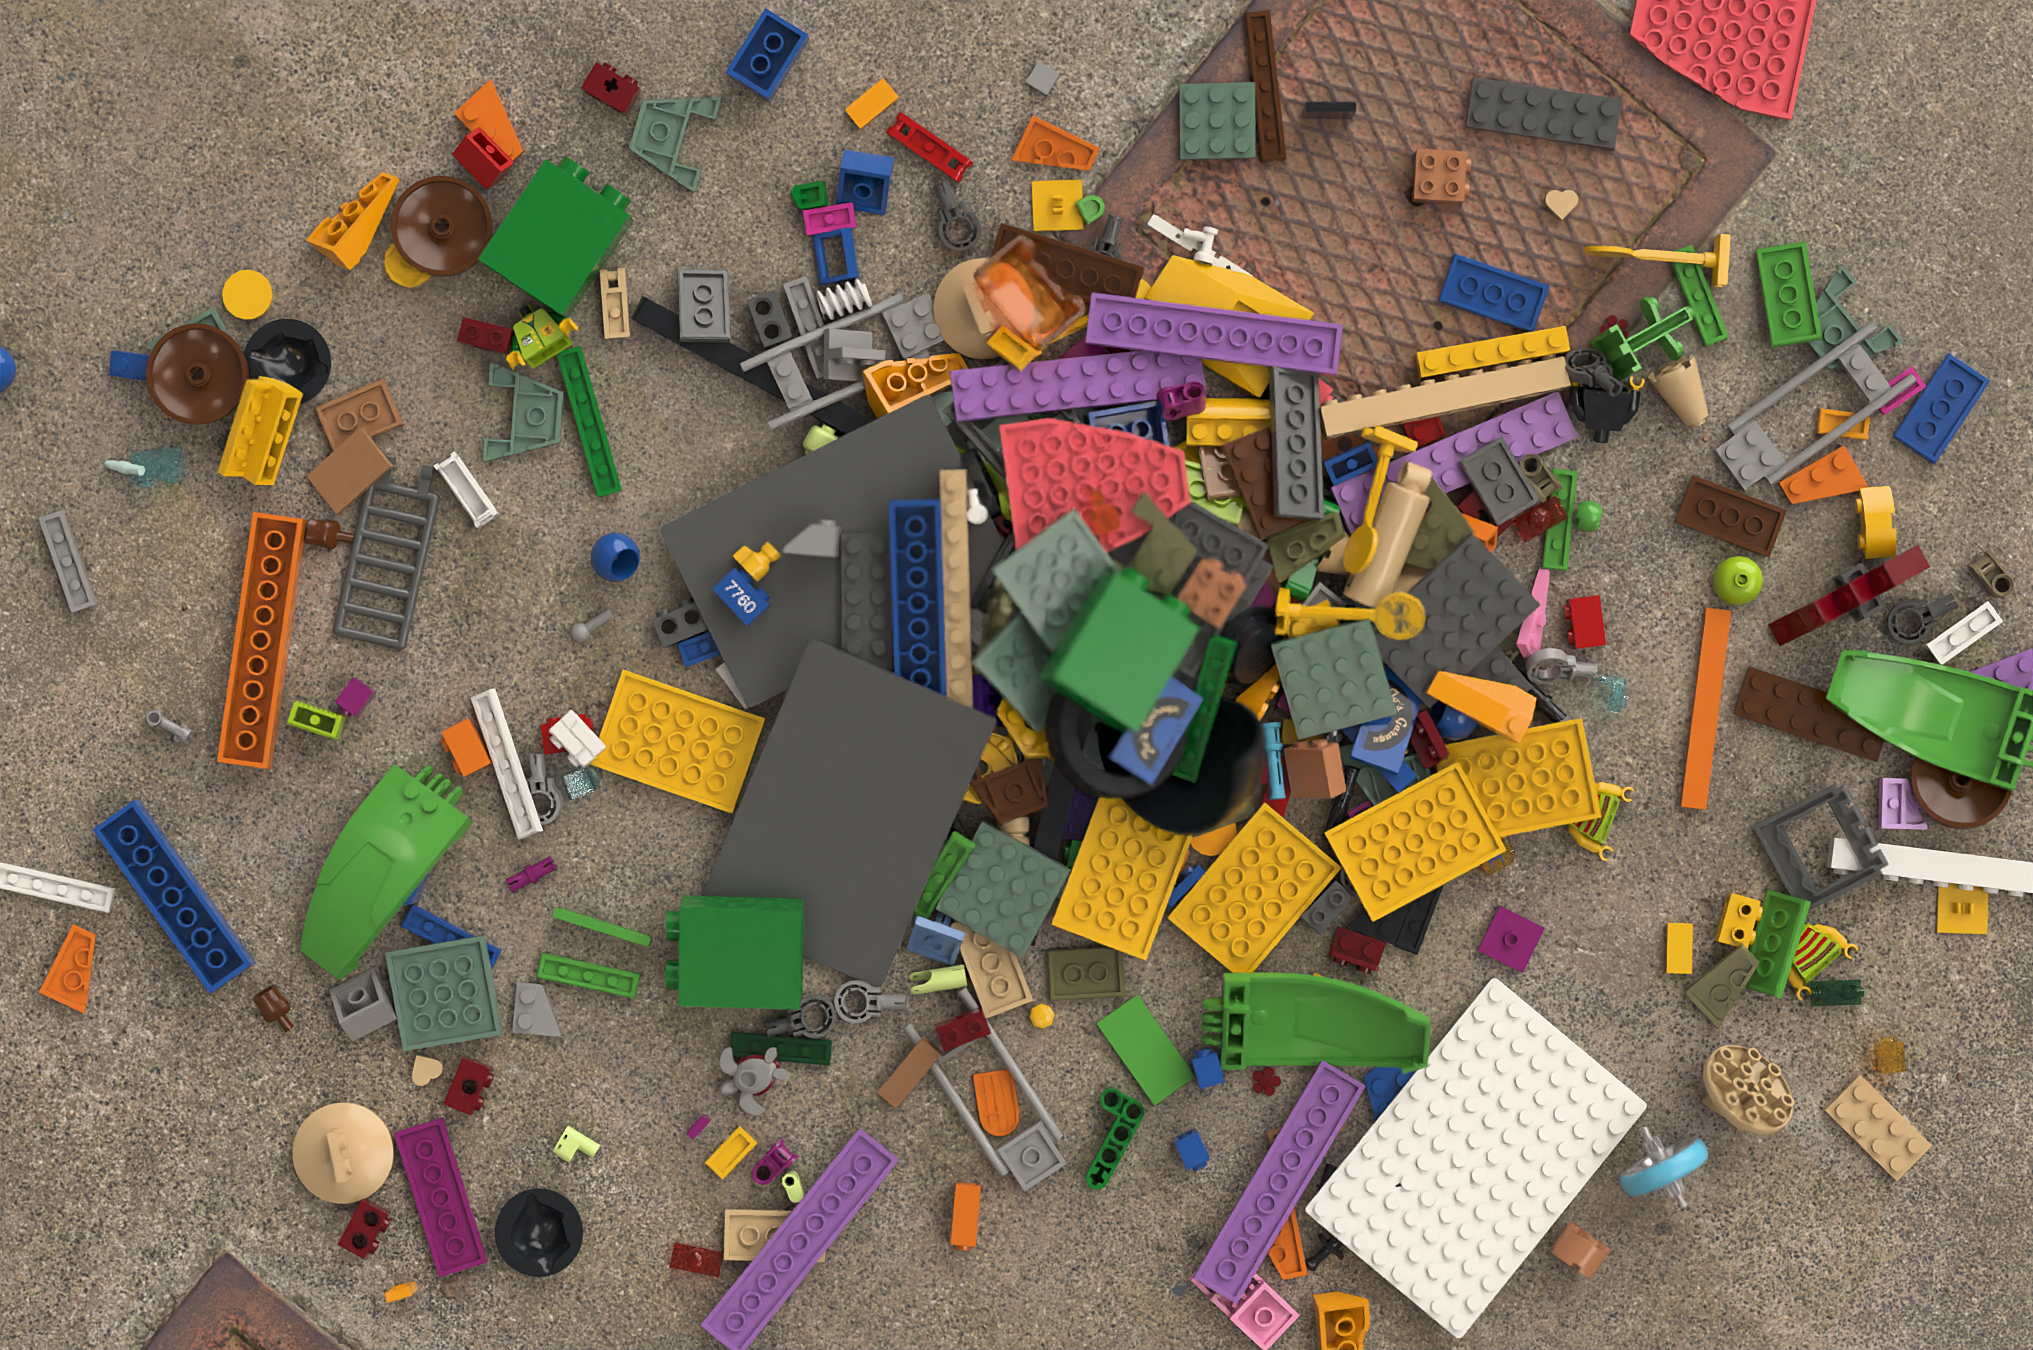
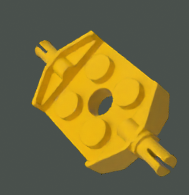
M1002 698L995 712L1025 758H1051L1047 748L1048 742L1045 737L1047 725L1039 733L1027 728L1021 716Z
M992 732L980 761L987 765V772L981 775L982 777L1018 764L1013 746L1015 741L1010 734L1002 736ZM969 784L963 801L979 805L982 800Z

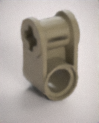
M1527 454L1521 459L1520 467L1536 495L1543 503L1556 490L1564 488L1556 475L1540 457L1534 454ZM1536 460L1538 462V469L1533 473H1529L1527 470L1528 464Z
M1986 550L1984 552L1985 555L1974 564L1970 563L1968 565L1970 572L1981 582L1991 596L2002 598L2013 591V579L1990 550ZM1997 579L2005 582L2006 590L2004 592L1996 590L1995 582Z

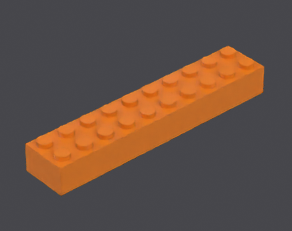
M253 512L217 762L272 769L308 520Z

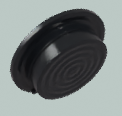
M278 319L263 325L252 335L244 351L248 363L249 380H258L259 376L287 383L303 393L300 405L316 397L322 391L330 376L331 354L328 344L314 327L303 321Z
M1264 605L1248 608L1237 615L1221 633V637L1237 642L1226 684L1255 682L1276 663L1271 643L1283 640V634H1276L1277 616L1271 608Z
M534 1188L513 1196L501 1209L495 1224V1242L503 1260L515 1271L531 1277H546L565 1269L577 1256L583 1241V1224L578 1210L568 1198L550 1189Z

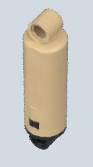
M1406 461L1400 469L1397 483H1387L1372 522V527L1377 532L1378 539L1375 554L1365 570L1358 574H1350L1341 599L1348 602L1345 608L1376 609L1382 598L1392 594L1430 500L1428 496L1422 493L1425 492L1430 483L1431 470ZM1340 619V625L1356 620Z

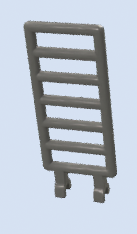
M386 456L393 467L364 492L333 625V633L342 637L403 650L406 647L440 497L438 494L430 492L435 467L423 465L419 488H410L390 483L397 459ZM375 490L429 502L426 517L373 505L372 501ZM369 514L423 526L420 541L366 529ZM368 539L417 551L415 564L409 565L362 554L363 540ZM358 563L412 575L409 590L355 578ZM352 587L405 599L406 603L403 614L349 602ZM350 612L401 624L398 638L395 639L344 627L346 613Z

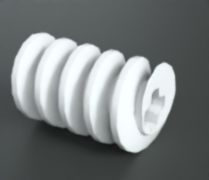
M858 278L854 279V287L846 281L845 290L837 284L835 285V293L829 287L826 288V296H823L820 291L816 292L824 319L825 314L831 320L834 319V311L840 317L843 316L844 308L849 313H853V305H856L859 310H863L864 301L869 307H872L865 282L862 284Z

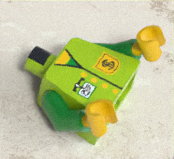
M531 305L523 306L518 312L522 320L513 327L515 334L512 337L511 353L507 355L506 360L512 370H514L517 364L525 365L524 360L534 369L573 345L569 339V333L579 328L570 318L562 317L554 311L547 313L544 308L534 311Z

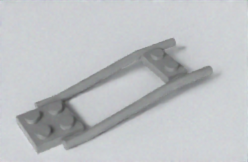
M901 293L872 305V307L865 308L801 335L740 363L743 371L746 372L767 362L790 412L767 422L771 431L866 390L864 380H861L815 401L812 400L790 351L824 337V329L841 330L882 312L904 361L907 358H930L927 349L943 343L945 340L940 334L939 326L935 323L934 304L929 294L926 293L905 303Z
M1873 321L1727 425L1734 436L1713 451L1743 491L1762 477H1765L1767 483L1772 486L1916 382L1915 377L1909 374L1890 388L1888 382L1861 345L1858 344L1878 329ZM1838 359V362L1865 399L1869 401V404L1785 463L1783 457L1753 418Z
M966 987L957 992L969 1011L978 1007ZM989 1022L991 1034L986 1037L1041 1119L999 1146L996 1150L993 1149L939 1066L940 1063H943L976 1040L944 1052L938 1036L932 1037L929 1041L943 1051V1053L931 1066L930 1071L1000 1177L1011 1170L1023 1190L1026 1191L1067 1164L1053 1143L1060 1139L1063 1134ZM909 1023L902 1029L915 1047L921 1038L912 1024Z

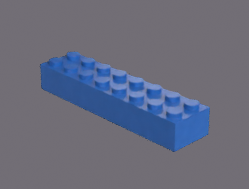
M941 499L890 500L895 675L947 697Z
M140 800L131 801L92 829L210 994L217 992L256 963Z

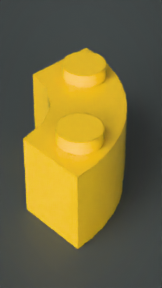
M1890 486L1860 488L1859 499H1855L1856 514L1860 515L1861 534H1858L1857 538L1858 548L1863 549L1865 559L1895 557L1896 528L1892 529L1891 513H1895Z

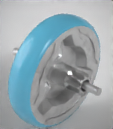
M1647 1126L1642 1127L1641 1130L1647 1140L1643 1143V1146L1648 1156L1627 1168L1620 1175L1619 1181L1623 1191L1629 1196H1639L1664 1186L1669 1197L1675 1196L1681 1208L1687 1206L1681 1194L1685 1191V1188L1680 1178L1697 1169L1708 1159L1709 1153L1705 1143L1700 1138H1689L1664 1148L1659 1137L1652 1138Z

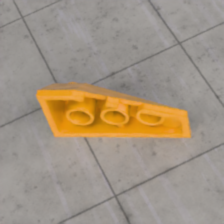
M381 172L359 191L358 198L349 204L347 202L340 206L341 212L332 219L326 217L306 239L307 243L337 266L351 270L366 253L399 179L391 174Z
M960 353L935 355L924 359L907 358L905 361H883L864 370L862 375L868 404L878 419L924 395L931 397L938 395L951 387L950 371L969 368Z
M1277 664L1235 699V701L1250 708L1258 716L1259 720L1263 717L1269 706V701L1272 700L1281 685Z
M1437 671L1426 694L1445 705L1461 712L1508 741L1520 743L1529 727L1537 699L1513 685Z
M1339 1291L1314 1294V1315L1319 1350H1363L1365 1334L1370 1326L1368 1299Z

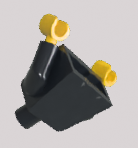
M1632 375L1627 381V386H1623L1621 392L1618 395L1615 393L1614 397L1609 395L1603 388L1589 387L1586 383L1581 384L1580 387L1578 386L1580 383L1570 380L1569 396L1571 407L1577 419L1584 422L1585 428L1594 430V442L1607 443L1609 431H1621L1623 425L1628 424L1638 412L1641 394L1638 390L1644 385L1642 377L1639 380V386H1636L1632 382Z

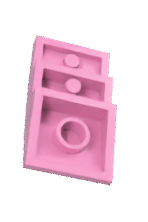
M1195 1272L1189 1278L1262 1350H1268L1300 1316L1257 1273L1254 1274L1237 1304L1194 1279Z

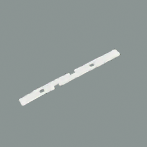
M1153 214L1148 222L1149 226L1189 251H1192L1193 248L1201 251L1202 243L1190 238H1183L1184 232ZM1211 250L1210 254H1212L1213 256L1216 253L1213 250ZM1220 256L1217 259L1214 257L1213 266L1226 269V266L1229 265L1232 271L1252 276L1226 258Z

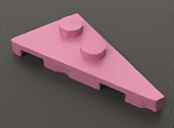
M1547 569L1538 570L1531 594L1541 605L1523 621L1516 643L1525 662L1531 654L1541 650L1543 626L1546 622L1545 610L1550 572Z

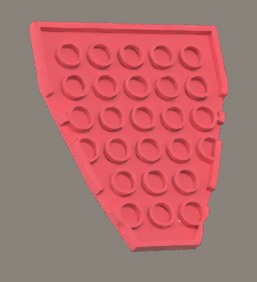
M1636 0L1629 36L1671 70L1739 110L1790 121L1793 115L1816 0Z
M1056 419L1000 425L1016 550L1074 508L1107 553L1144 535L1152 529V524L1131 512L1143 491L1148 493L1151 500L1159 509H1162L1167 518L1190 503L1183 451L1130 433Z

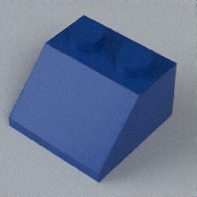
M844 150L840 166L836 205L852 202L856 211L885 215L894 158Z

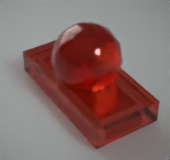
M1555 495L1544 503L1532 507L1528 512L1514 519L1513 523L1523 541L1527 543L1567 520L1569 516L1558 496Z
M675 1242L670 1268L719 1278L724 1252Z

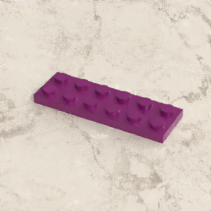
M438 1118L395 1132L396 1142L438 1276L442 1277L487 1263V1255L444 1118Z

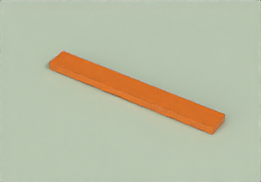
M1705 608L1680 807L1706 810L1731 619V611Z

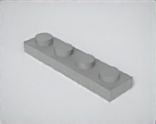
M807 276L783 284L800 334L804 335L823 327L824 323ZM824 337L805 345L816 379L823 377Z
M60 510L40 517L39 521L71 613L96 606L97 603L65 511Z

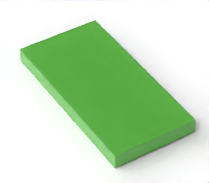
M1806 241L1757 249L1755 252L1771 347L1778 348L1822 340Z
M1767 890L1762 906V915L1755 929V940L1749 949L1759 961V965L1745 988L1782 999L1809 911L1810 901Z
M1135 995L1096 1023L1154 1106L1195 1078L1191 1069L1138 995Z

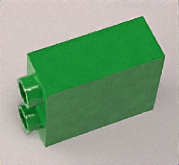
M564 156L558 166L547 159L544 160L478 260L552 311L559 313L562 317L569 318L634 220L625 212L631 202L629 198L608 184L598 194L583 184L589 172L570 158Z
M1123 567L1120 574L1114 572L1100 575L1039 679L1121 733L1139 731L1200 628L1187 619L1191 612L1190 607L1170 595H1165L1162 601H1159L1146 592L1150 584L1149 580L1128 567Z
M683 895L679 911H667L666 941H679V960L666 961L665 987L666 990H678V1006L800 1010L803 997L804 899Z

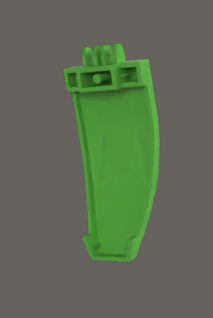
M1842 650L1826 700L1882 740L1937 767L2012 792L2014 791L2021 767L2025 766L2033 769V762L2025 760L2026 752L2033 753V746L2029 745L2030 742L2033 743V690L2024 687L2020 688L1982 675L1935 663L1870 653L1865 650Z
M393 764L348 821L321 870L308 908L300 951L338 980H341L360 966L357 962L452 843L454 841L458 842L473 824L466 815L454 807L462 796L463 789L460 787L454 788L444 800L443 797L451 788L452 781L449 779L444 780L445 777L440 773L435 775L427 786L424 785L433 773V768L429 765L424 767L414 778Z
M1223 973L1222 998H1206L1203 1000V1008L1207 1010H1221L1202 1014L1203 1022L1201 1026L1202 1030L1206 1032H1220L1202 1035L1201 1042L1206 1045H1219L1221 1070H1246V1066H1318L1321 1060L1332 1066L1401 1068L1402 1074L1428 1067L1430 1018L1397 1000L1359 985L1326 977L1295 973Z

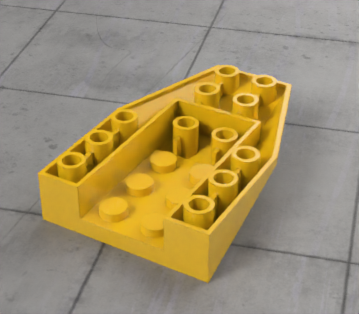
M1172 255L1145 297L1147 300L1310 320L1314 314L1312 311L1248 274ZM1201 359L1204 366L1254 398L1259 399L1270 382L1269 369L1271 367Z

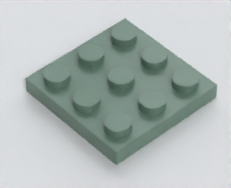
M1255 82L1180 84L1181 160L1256 159Z

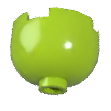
M1743 556L1726 558L1719 563L1712 577L1714 592L1726 604L1734 606L1749 604L1756 599L1762 590L1764 581L1762 571L1757 563Z

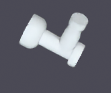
M1203 227L1201 232L1190 231V229L1185 228L1183 238L1202 242L1201 251L1195 253L1194 261L1213 265L1214 256L1210 252L1214 235L1218 233L1217 229Z
M977 489L967 490V495H969L967 517L973 524H982L988 517V511L983 505L979 504L976 495L978 494Z

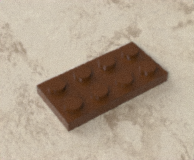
M1269 427L1221 446L1259 540L1306 521V519L1276 517L1274 515L1272 434Z
M1692 475L1674 523L1769 558L1787 510Z

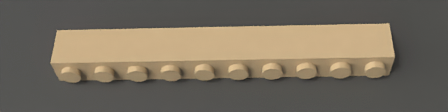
M1556 354L1542 357V361L1532 363V359L1517 362L1515 367L1508 368V365L1504 364L1493 367L1491 372L1484 373L1483 369L1469 372L1467 377L1460 378L1459 374L1445 377L1443 382L1435 383V379L1420 382V386L1414 388L1407 384L1396 387L1394 392L1387 393L1386 389L1372 392L1370 397L1362 398V395L1359 394L1348 397L1346 402L1338 403L1337 400L1323 402V406L1320 407V426L1323 439L1327 440L1361 433L1363 427L1374 430V426L1378 425L1385 428L1566 390L1571 384L1565 367L1564 356L1557 358Z
M967 469L941 470L947 697L973 708Z

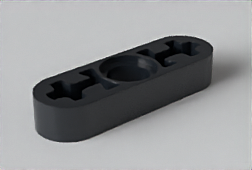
M976 448L963 452V462L990 517L995 519L1002 516L999 493L980 453Z

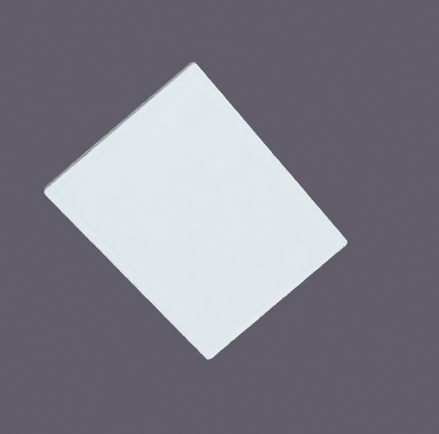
M1493 978L1431 1052L1428 1059V1067L1417 1070L1309 1202L1305 1211L1453 1336L1461 1338L1645 1111L1647 1105L1502 982ZM1401 1183V1186L1395 1187V1185Z

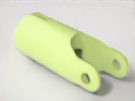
M964 964L919 971L909 975V979L912 981L928 980L923 985L913 986L911 988V993L913 994L967 987Z

